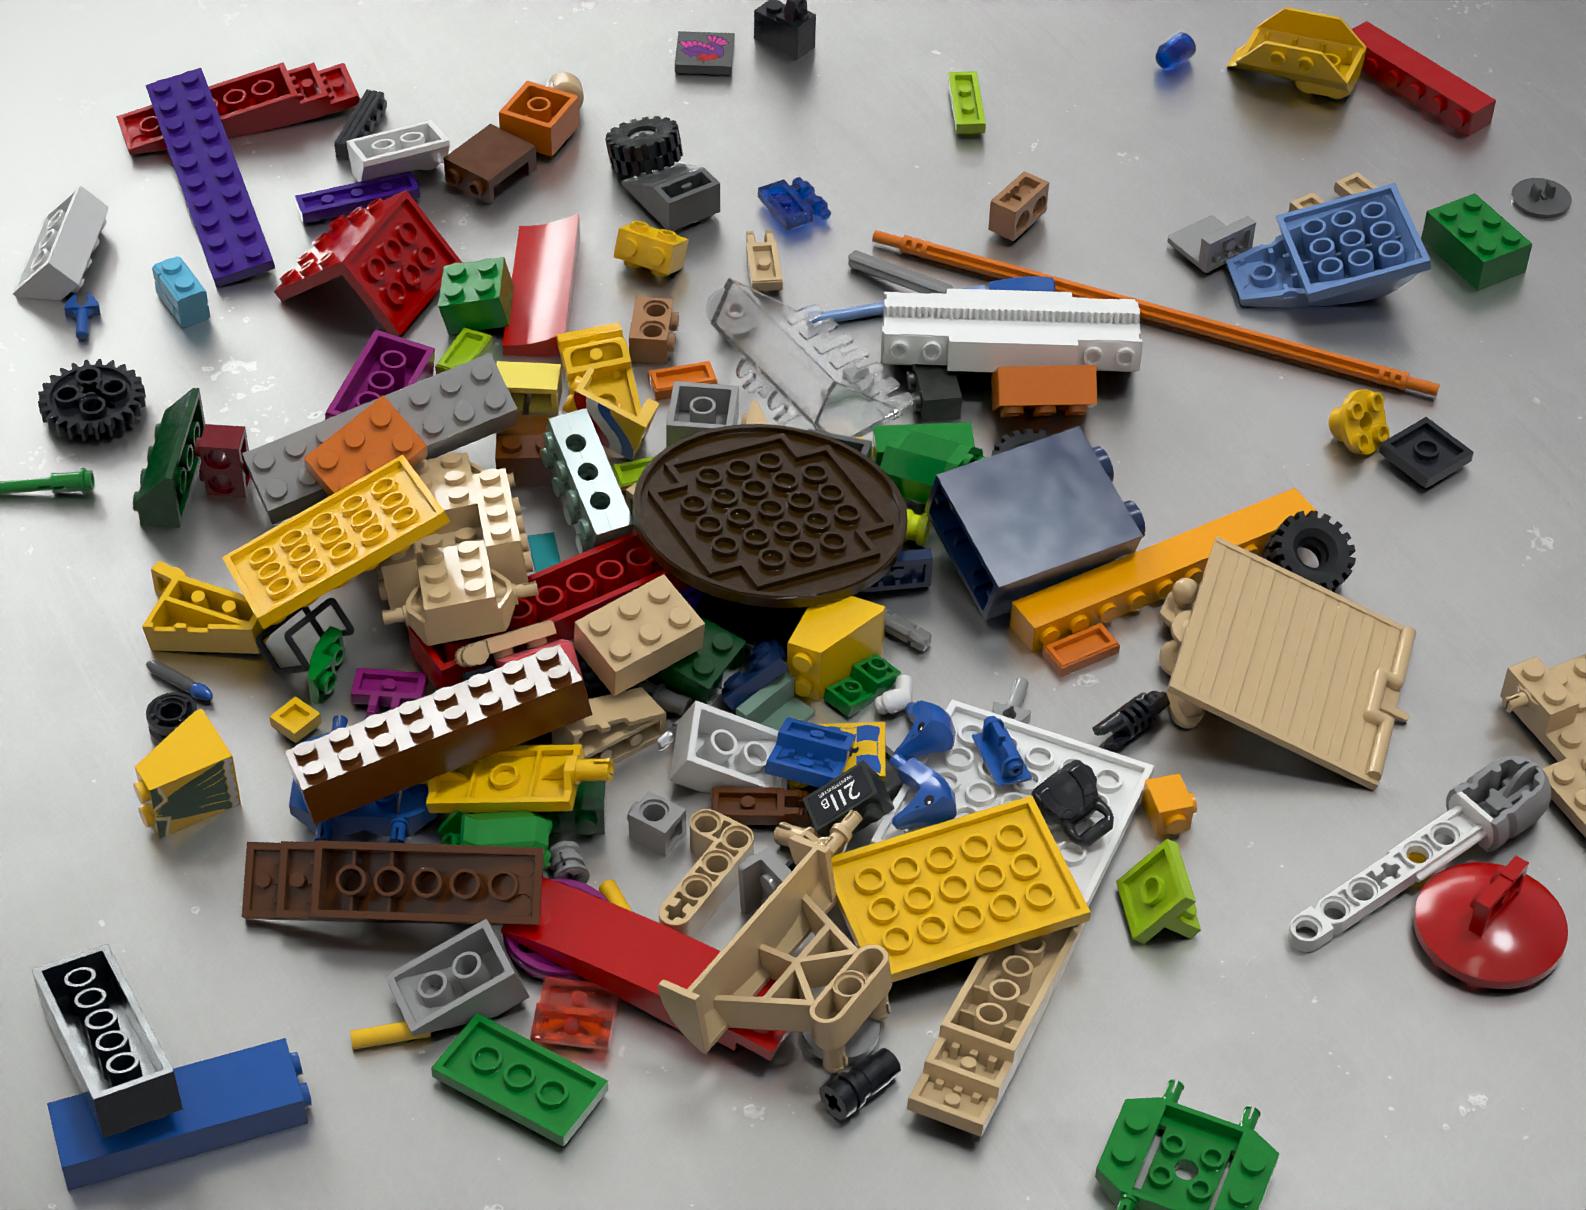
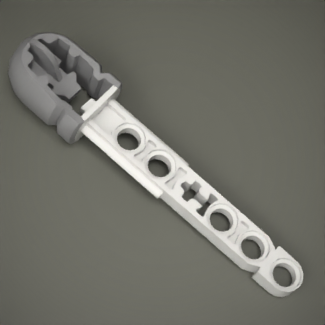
M1509 756L1490 763L1469 777L1466 782L1460 783L1449 791L1446 797V813L1389 850L1386 856L1320 899L1315 909L1310 906L1291 920L1288 938L1290 944L1298 951H1315L1332 940L1333 934L1342 933L1415 882H1421L1478 843L1489 852L1495 851L1505 844L1508 839L1514 838L1544 815L1552 797L1549 777L1542 768L1526 757ZM1485 801L1484 805L1495 815L1499 814V816L1493 819L1477 804ZM1439 834H1445L1450 836L1454 842L1449 845H1443L1436 842L1434 837ZM1417 852L1423 854L1427 860L1423 863H1414L1407 858V855ZM1383 874L1389 876V877L1385 878L1384 880H1382ZM1363 889L1368 891L1372 898L1361 901L1356 899L1352 892ZM1329 908H1336L1341 910L1345 916L1334 920L1328 918L1324 912ZM1301 927H1308L1313 929L1317 935L1311 939H1305L1300 937L1296 930Z

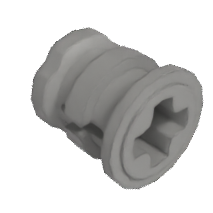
M562 841L550 848L551 858L549 862L553 879H570L585 884L589 881L590 874L585 867L580 847L576 842Z

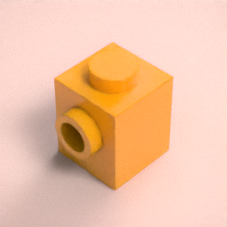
M1180 773L1145 780L1141 804L1155 836L1177 834L1190 830L1193 814L1197 812V803L1192 792L1188 793Z

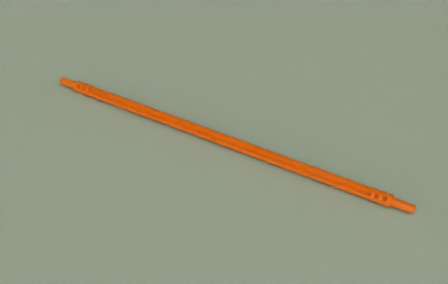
M875 230L872 237L873 242L898 248L901 253H907L911 256H918L922 259H929L997 279L1031 276L1052 277L1055 281L1056 292H1072V297L1135 299V302H1138L1140 318L1361 378L1376 384L1386 385L1387 387L1397 388L1402 391L1410 389L1437 397L1440 384L1411 377L1409 372H1402L1398 369L1369 363L949 248L908 235L900 237Z

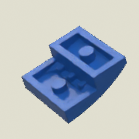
M787 717L778 732L776 746L767 759L765 773L820 788L844 773L855 743L856 734Z

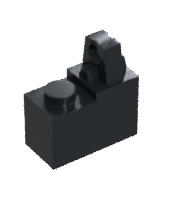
M768 0L754 10V39L796 60L815 48L816 14L808 11L807 0H786V4L779 0Z

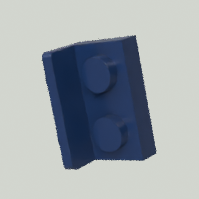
M931 548L902 551L889 572L875 584L863 590V593L931 586L933 565Z

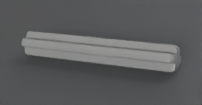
M857 250L848 255L849 267L918 293L947 294L948 289H953L951 284Z

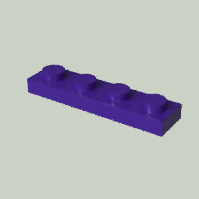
M412 171L296 195L294 197L303 223L339 215H348L360 206L366 209L377 198L385 200L405 190L408 191L413 199L420 198V189Z

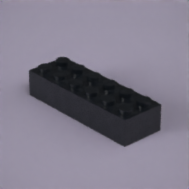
M108 944L32 969L41 1007L103 1138L123 1133L130 1128L152 1120L162 1119L169 1114L183 1110L174 1070Z

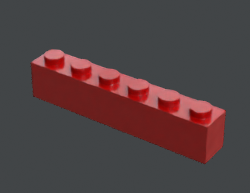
M1368 21L1352 29L1367 47L1361 69L1363 72L1467 137L1491 124L1496 104L1494 98Z

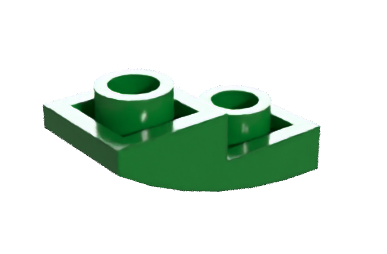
M329 626L318 641L309 663L308 683L311 702L314 704H318L326 694L331 693L337 683L335 666H338L345 656L342 630L333 626Z
M874 654L852 665L849 677L826 687L823 699L849 718L886 692L896 682V678L901 675V672L884 658Z

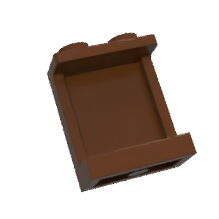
M492 124L486 126L443 158L445 181L488 204L494 201V187L513 172L519 170L527 175H531L537 170L536 146Z

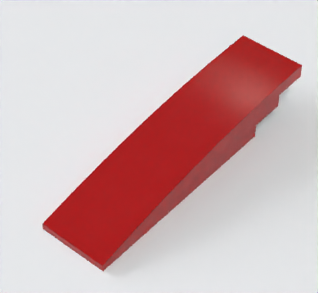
M284 62L208 86L228 139L318 118L357 106L360 101L359 94L345 63L318 71L313 62L287 71ZM152 105L116 116L129 154L168 150Z
M545 877L542 879L540 925H503L501 928V933L678 1030L679 1028L672 1021L662 1003L657 985L662 980H667L688 989L721 952L628 909ZM770 979L756 997H763L776 980ZM729 1027L717 1042L734 1051L740 1044L771 1061L790 1031Z

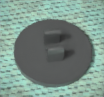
M1544 178L1524 179L1513 187L1511 193V200L1517 209L1537 218L1562 216L1570 209L1572 197L1564 186Z

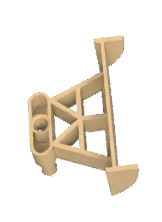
M793 834L788 839L791 855L796 864L793 871L688 989L667 980H662L657 985L662 1003L672 1021L683 1035L704 1054L712 1048L729 1027L813 1032L814 1041L822 1050L824 1069L831 1073H839L845 1069L844 1065L848 1066L845 1044L868 1017L876 1021L883 1020L888 1017L886 1013H891L888 992L892 987L889 954L885 948L878 945H866L858 950L826 915L837 903L830 848ZM813 932L815 937L798 957L791 956L807 936ZM770 979L776 980L763 997H756ZM827 986L814 1000L810 989Z

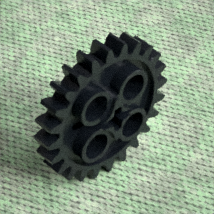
M98 359L95 365H90V362L85 360L81 367L71 363L72 370L68 371L60 368L61 376L50 375L51 383H43V391L38 392L39 411L43 423H48L49 430L57 428L59 436L68 432L69 439H73L78 434H81L83 441H86L89 435L93 434L96 440H100L101 433L104 432L112 437L113 429L115 428L125 431L124 423L135 424L134 416H142L141 408L146 407V394L141 377H136L134 369L127 371L126 364L116 368L114 360H111L107 365H103L101 359Z

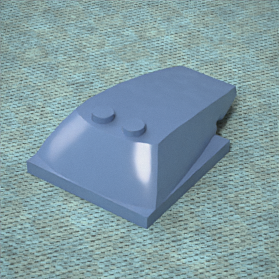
M1395 183L1277 215V226L1281 235L1275 237L1274 242L1268 245L1261 244L1226 260L1227 269L1241 305L1253 307H1312L1368 301L1386 296L1410 282L1417 274L1431 270V260Z

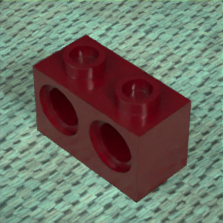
M205 424L202 437H197L195 454L196 457L201 458L199 478L200 481L205 482L207 495L247 497L252 479L242 454L249 451L245 426Z

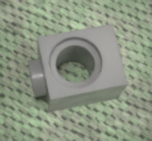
M651 791L640 802H635L628 811L629 838L664 857L671 852L686 834V809Z

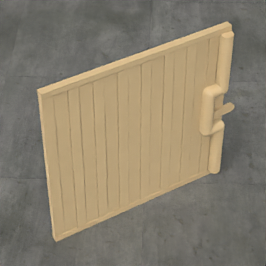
M1217 536L1213 541L1167 692L1374 791L1382 777L1394 727V718L1401 722H1407L1410 718L1407 712L1397 708L1401 688L1404 685L1416 630L1394 622Z

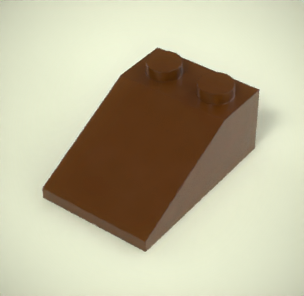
M518 415V424L497 432L496 470L506 468L507 474L513 473L516 487H553L552 472L550 468L544 467L540 456V449H543L544 446L543 433H546L548 419L560 415Z

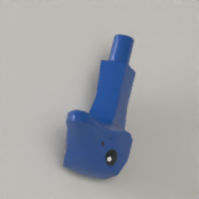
M923 700L916 703L910 702L906 705L905 712L913 726L903 742L895 750L894 755L900 754L908 761L910 758L941 753L953 748L956 731L947 711L938 705Z
M900 754L893 755L890 759V765L898 771L901 782L918 791L911 802L894 816L892 820L893 826L896 829L903 830L910 827L932 826L955 819L957 815L955 793L945 778L915 758H910L907 761Z

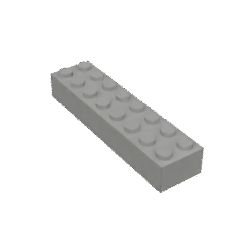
M491 353L385 395L386 399L427 444L426 460L439 457L518 424L517 407ZM377 399L242 453L248 473L272 525L291 518L329 497L305 469L304 457Z

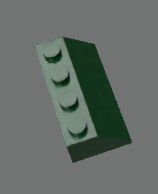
M192 388L164 411L161 423H157L155 426L154 446H149L147 453L148 465L147 468L141 470L140 474L141 487L133 495V510L138 512L140 525L181 528L201 458L196 457L195 454L197 437H202L205 427L200 388Z

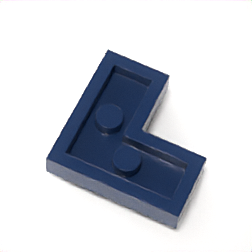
M776 638L769 643L763 641L756 645L750 652L751 656L748 657L749 669L744 673H734L724 682L723 685L725 687L721 689L722 697L731 710L789 669L784 648Z

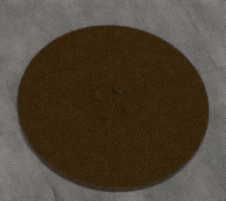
M730 425L705 430L683 438L665 448L647 464L636 483L633 497V520L638 537L647 552L667 572L689 586L727 601L759 607L800 608L817 606L850 597L867 589L879 581L894 566L902 552L907 532V510L903 497L895 483L880 466L858 450L836 439L809 430L782 425Z

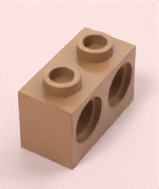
M1025 171L1022 172L990 201L988 230L1012 241L1018 238L1047 211L1049 182Z
M636 297L629 333L631 362L667 364L669 352H675L676 333H672V331H678L679 312H674L673 299Z

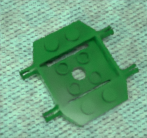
M1175 1079L1168 1081L1164 1095L1161 1098L1125 1099L1095 1173L1096 1179L1117 1208L1116 1210H1209L1230 1155H1233L1234 1158L1214 1210H1260L1280 1153L1254 1131L1258 1118L1261 1115V1112L1256 1107L1249 1119L1252 1106H1246L1239 1124L1217 1118L1178 1104V1100L1184 1090V1085L1178 1081L1174 1090ZM1159 1129L1163 1130L1164 1134L1142 1188H1135ZM1183 1168L1189 1169L1196 1177L1191 1180H1185L1178 1177L1175 1171Z

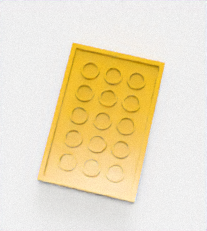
M401 455L223 556L222 559L260 625L265 629L270 625L282 622L289 614L301 607L312 605L319 597L329 591L345 586L350 579L362 572L373 570L380 562L390 556L406 551L411 544L423 537L437 533L450 520L404 455Z
M1032 795L840 853L831 858L837 904L858 950L866 945H878L886 949L889 954L892 983L1090 921L1091 911Z

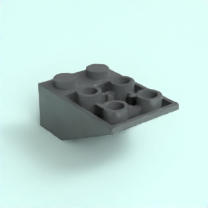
M674 162V166H666L663 171L654 170L652 171L653 174L648 175L644 172L639 176L623 180L622 185L666 230L674 231L720 212V182L704 167Z

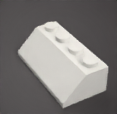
M79 185L43 218L12 294L17 298L60 301L70 292L75 294L84 283L83 273L92 263L90 255L97 248L100 242L97 237L107 224L105 217L109 206Z

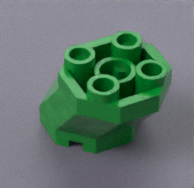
M900 427L896 434L901 436L897 441L890 439L887 443L880 468L892 479L903 498L926 504L937 474L987 457L983 456V450L980 448Z
M455 809L440 825L437 832L438 835L443 836L441 845L544 848L543 871L548 866L551 858V852L547 848L549 835L552 830V821L527 810L467 814Z

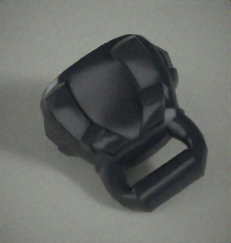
M1080 760L1071 761L1044 780L1031 792L1043 818L1059 824L1066 836L1077 845L1089 847L1113 829L1114 816L1110 807L1098 795L1096 787L1097 777L1092 768ZM1095 811L1104 815L1101 820L1080 835L1077 834L1075 826L1086 821Z

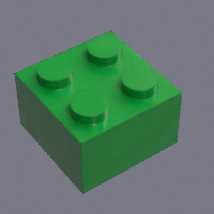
M504 257L486 258L480 261L454 263L444 266L438 308L449 335L458 334L463 328L478 331L509 326L514 284Z

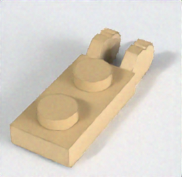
M765 230L764 242H756L753 231H746V256L752 292L783 290L777 241H774L772 230Z
M551 620L539 622L465 645V647L462 646L455 652L456 664L463 666V668L466 666H476L486 663L490 654H493L494 659L514 654L513 647L525 643L527 649L548 643L546 636L557 633L554 622H551Z

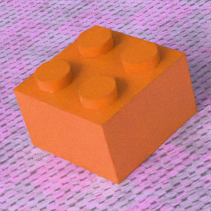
M526 81L499 111V127L535 145L536 152L551 157L580 125L579 96L531 81Z

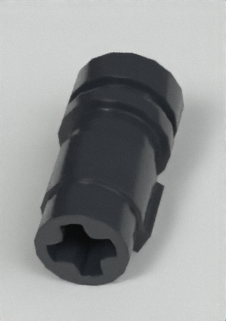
M881 1048L873 1055L867 1056L853 1066L848 1073L841 1072L834 1079L821 1086L819 1094L823 1105L835 1118L844 1120L862 1107L867 1097L876 1094L901 1073L900 1063L890 1050Z

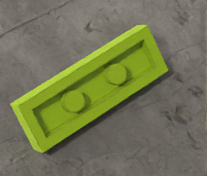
M977 71L948 72V86L956 134L985 133L986 121Z

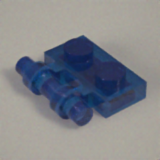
M801 177L795 178L792 181V185H789L783 179L758 188V198L786 231L813 222V214L819 216L822 220H827L831 216L828 203L821 196H817L814 187Z

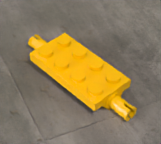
M582 744L522 745L510 747L420 784H426L429 793L426 806L429 813H452L455 809L464 813L525 810L530 812L573 811L577 788L581 781L611 782L613 777L610 775L614 774V764L612 758L584 759L585 752Z

